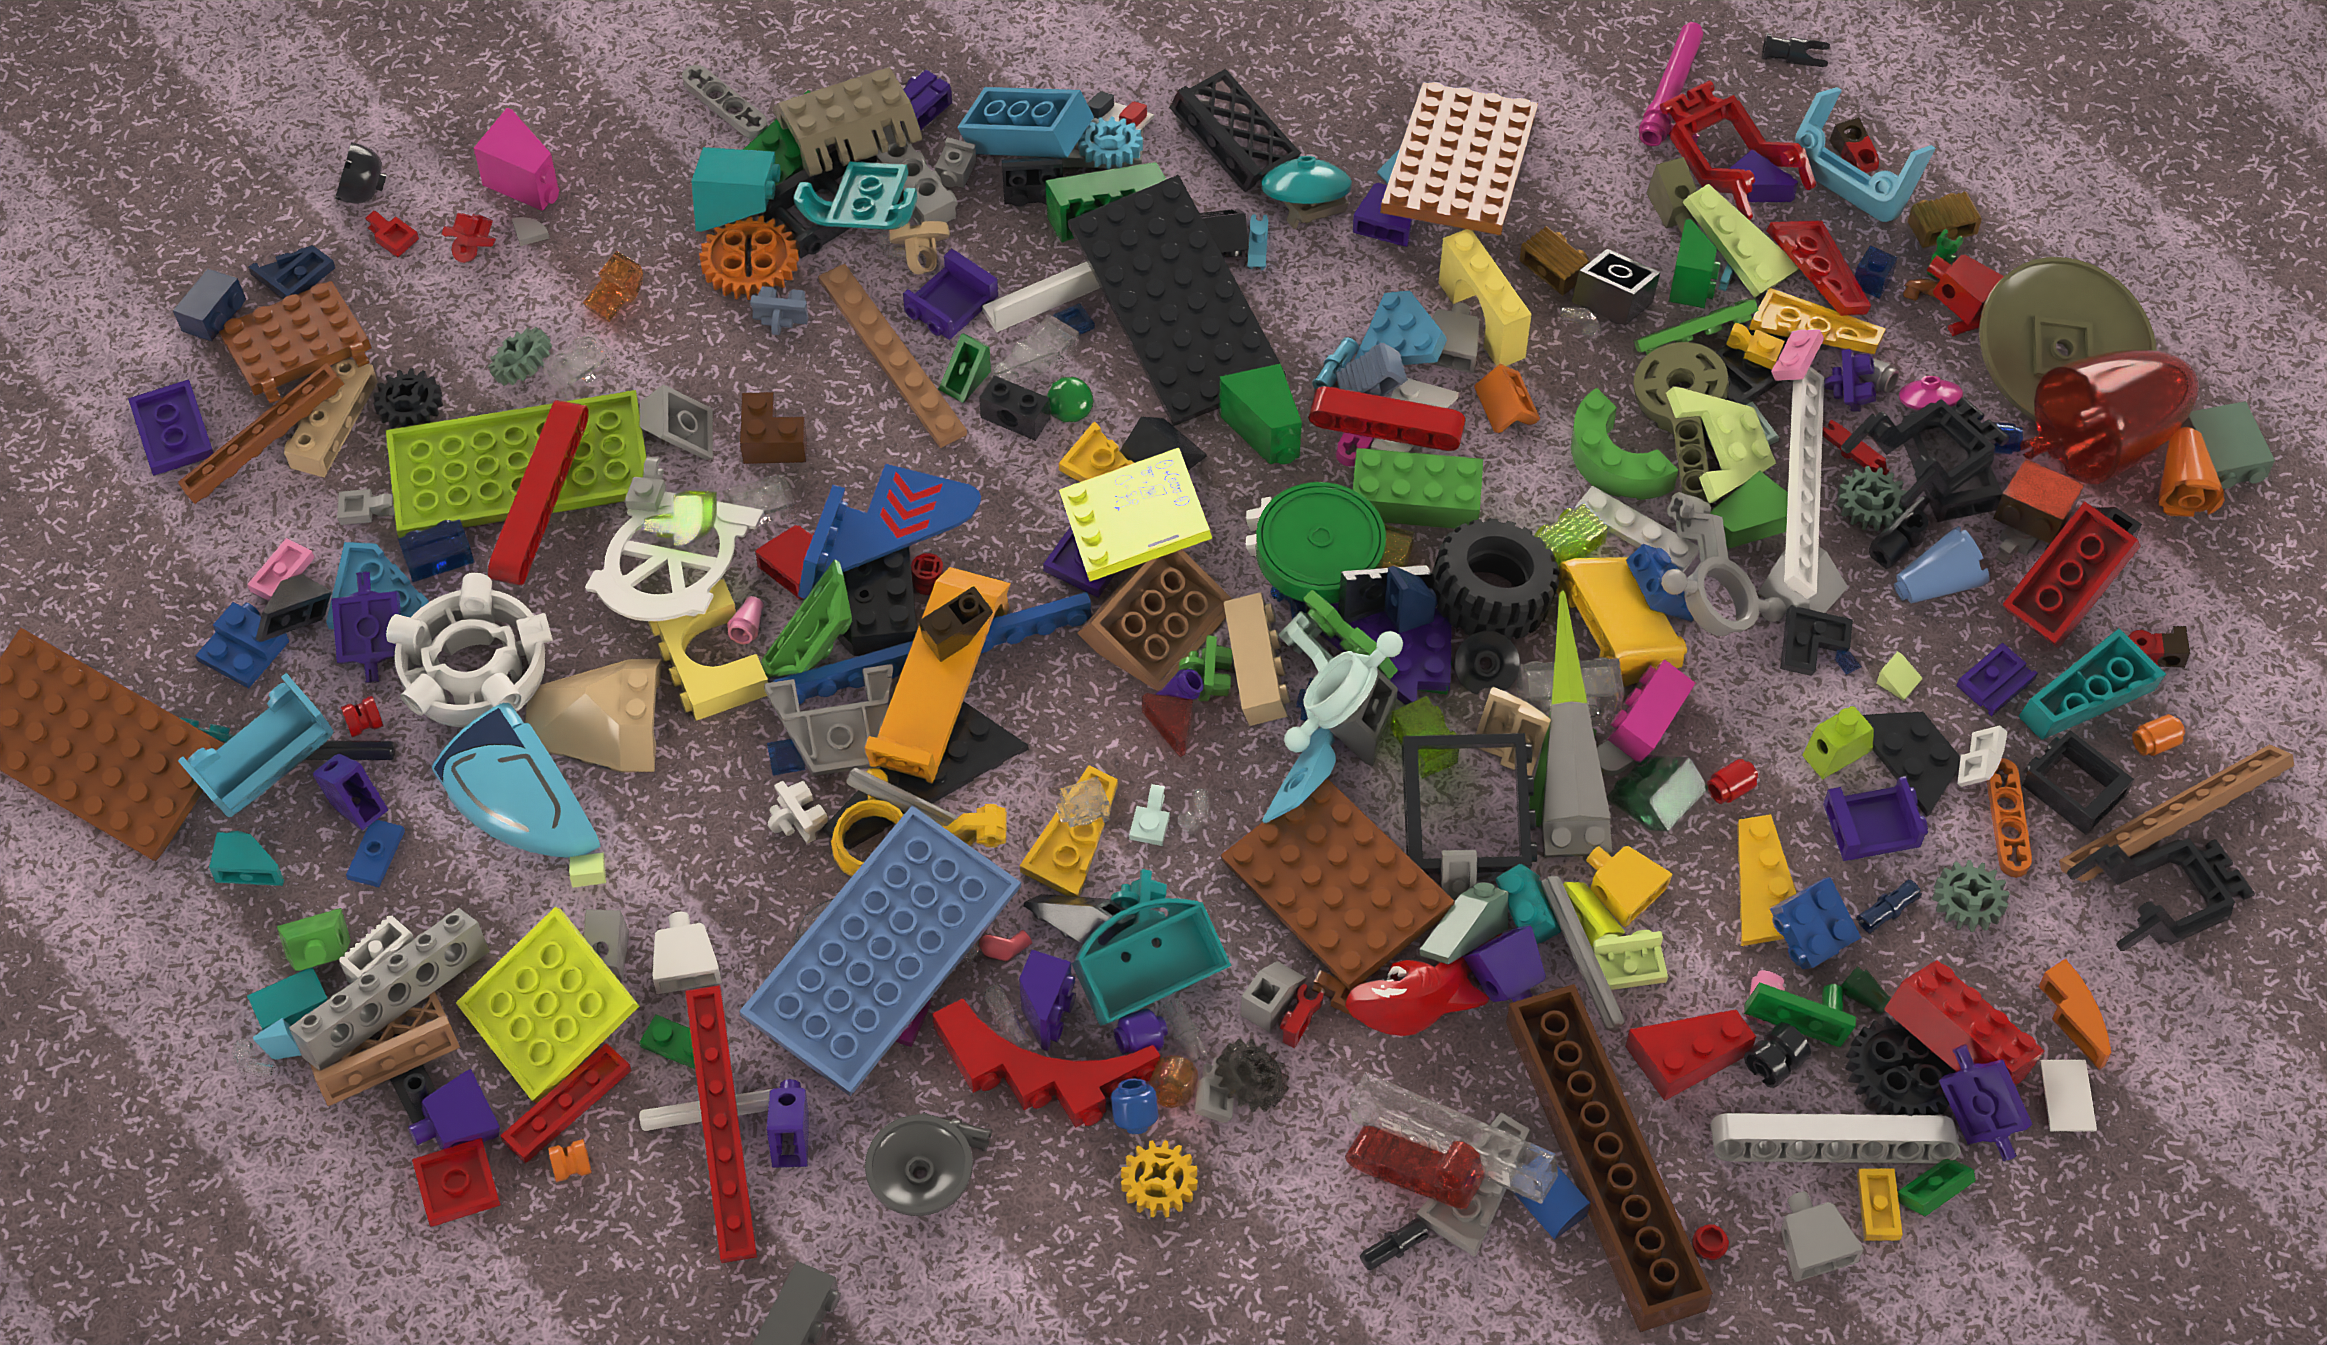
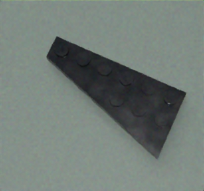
M963 701L933 783L927 782L924 778L880 767L879 769L887 775L888 783L929 803H934L972 782L974 778L990 769L993 770L1001 766L1003 762L1017 754L1020 755L1029 750L1027 743ZM858 790L823 826V832L832 838L838 819L845 810L857 802L868 800V794ZM879 816L861 818L853 823L845 833L844 847L850 850L881 833L885 828L894 824V822Z

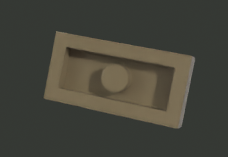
M1345 197L1313 204L1284 202L1289 209L1286 221L1293 229H1296L1299 222L1307 224L1318 218L1346 212L1349 202Z

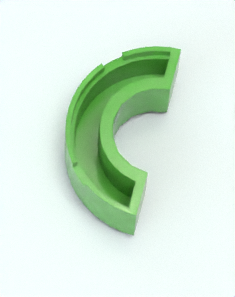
M1598 388L1591 391L1582 400L1577 409L1571 437V454L1582 476L1597 489L1619 498L1623 496L1636 498V500H1645L1660 497L1675 489L1678 469L1658 449L1649 453H1631L1613 444L1607 434L1614 427L1617 407Z

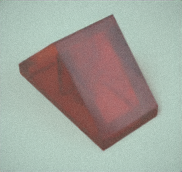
M1150 693L1143 695L1142 713L1179 757L1184 756L1193 718V699Z

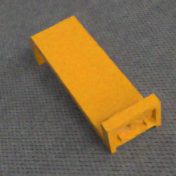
M949 567L936 580L922 618L975 586L991 607L993 613L967 646L942 662L939 661L923 639L919 625L878 737L869 736L864 747L870 766L875 768L880 766L924 778L929 783L934 782L994 615L999 617L1007 615L1009 610L1007 593L1011 583Z

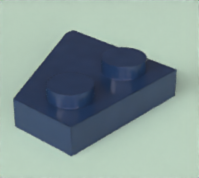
M313 245L298 249L294 253L276 256L277 262L261 267L257 263L248 266L253 277L283 299L289 295H297L309 290L335 269L334 261Z

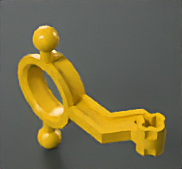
M871 768L866 771L888 782L887 775L881 769ZM868 795V800L857 802L845 810L838 819L831 840L834 860L844 873L852 877L864 863L852 857L844 847L845 833L850 826L861 818L870 816L885 817L897 824L904 815L899 808L887 801H881ZM985 804L983 807L977 808L976 813H963L948 826L942 827L969 846L976 842L987 848H995L1000 844L1006 843L1007 810L997 806V804Z

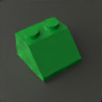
M1691 219L1685 220L1668 302L1705 309L1706 300H1713L1717 281H1711V279L1717 280L1721 262L1715 261L1717 248Z

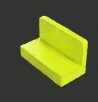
M1563 883L1591 947H1593L1595 940L1604 935L1616 934L1620 937L1625 933L1586 883Z

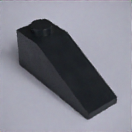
M304 574L282 580L262 612L256 640L262 642L321 621L326 615L332 591Z

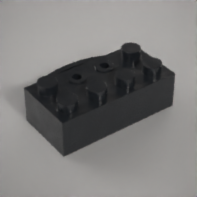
M909 546L843 572L852 622L848 630L842 635L839 634L837 639L850 654L861 656L914 640L917 626ZM860 568L866 569L864 571H859ZM866 594L868 597L862 598L861 595Z

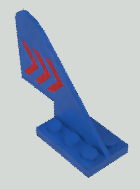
M885 464L866 513L847 507L848 502L843 501L845 488L832 485L804 559L798 597L807 598L834 559L840 562L842 572H845L960 526L971 519L981 502L979 491L969 484Z

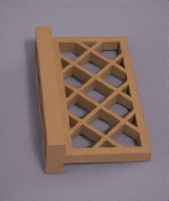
M435 991L426 997H430L423 1009L412 1007L382 1028L380 1032L384 1033L378 1041L368 1038L333 1063L334 1065L320 1071L310 1064L316 1083L327 1106H331L460 1048ZM407 1016L416 1017L412 1026L401 1024ZM427 1019L433 1020V1021H430V1022H428V1023L425 1024V1022L427 1021ZM394 1034H401L397 1037L392 1038ZM362 1048L367 1049V1050H365V1051L359 1053Z

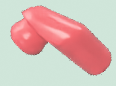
M1021 930L1010 939L995 935H985L979 941V948L984 955L990 958L1009 961L1031 945L1032 940L1024 930Z

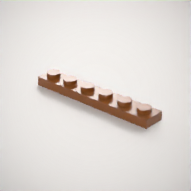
M328 363L324 364L178 481V484L194 504L208 497L218 485L227 478L233 477L249 460L258 457L264 448L277 438L284 436L289 428L299 420L309 416L320 403L334 396L338 389L344 385L343 381Z

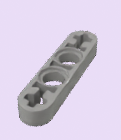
M691 65L683 71L682 78L686 90L745 137L755 139L768 127L764 114L705 67ZM715 91L723 94L716 99L708 97L710 93ZM732 107H739L742 109V111L738 114H730L727 112ZM749 122L752 123L753 125L759 124V127L751 126V127L749 128Z

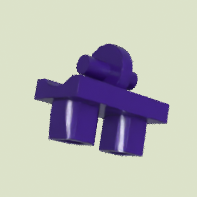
M1851 349L1842 350V368L1833 367L1832 376L1824 379V388L1833 390L1835 399L1843 398L1844 390V403L1850 406L1851 412H1861V405L1876 401V390L1873 382L1860 383L1859 380L1861 375L1874 374L1873 357L1870 354L1855 355Z

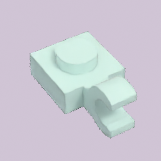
M1152 784L1147 808L1136 807L1129 834L1130 840L1162 846L1170 818V812L1161 811L1165 798L1164 786Z

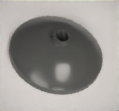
M925 1114L905 1116L886 1125L872 1140L865 1158L866 1178L874 1196L890 1210L908 1216L931 1215L951 1206L965 1192L973 1170L971 1149L962 1132L947 1120ZM923 1170L927 1175L922 1179L914 1177L915 1172Z

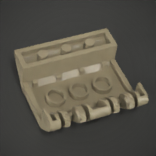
M890 67L779 102L772 107L773 113L782 129L789 128L800 147L803 167L809 177L822 173L815 149H817L823 168L827 172L833 169L832 160L826 148L828 145L835 143L838 158L842 165L845 166L848 165L850 159L844 140L853 162L878 155L876 142L881 153L888 152L889 145L883 127L891 125L894 140L899 147L906 146V139L909 144L922 140L921 130L912 104Z

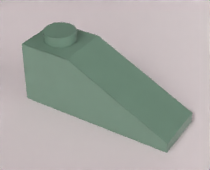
M1482 882L1475 884L1474 887L1460 894L1455 904L1451 906L1420 948V956L1450 964L1508 929V891L1495 888L1491 883Z

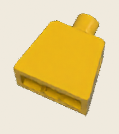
M1598 846L1586 859V862L1597 871L1590 887L1592 892L1625 928L1668 889L1673 875L1629 846H1624L1613 857Z

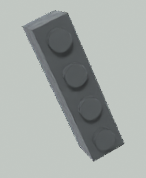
M796 1261L752 1345L817 1344L824 1330V1324L821 1323L827 1311L830 1313L834 1312L840 1300L841 1293L838 1292L836 1277Z

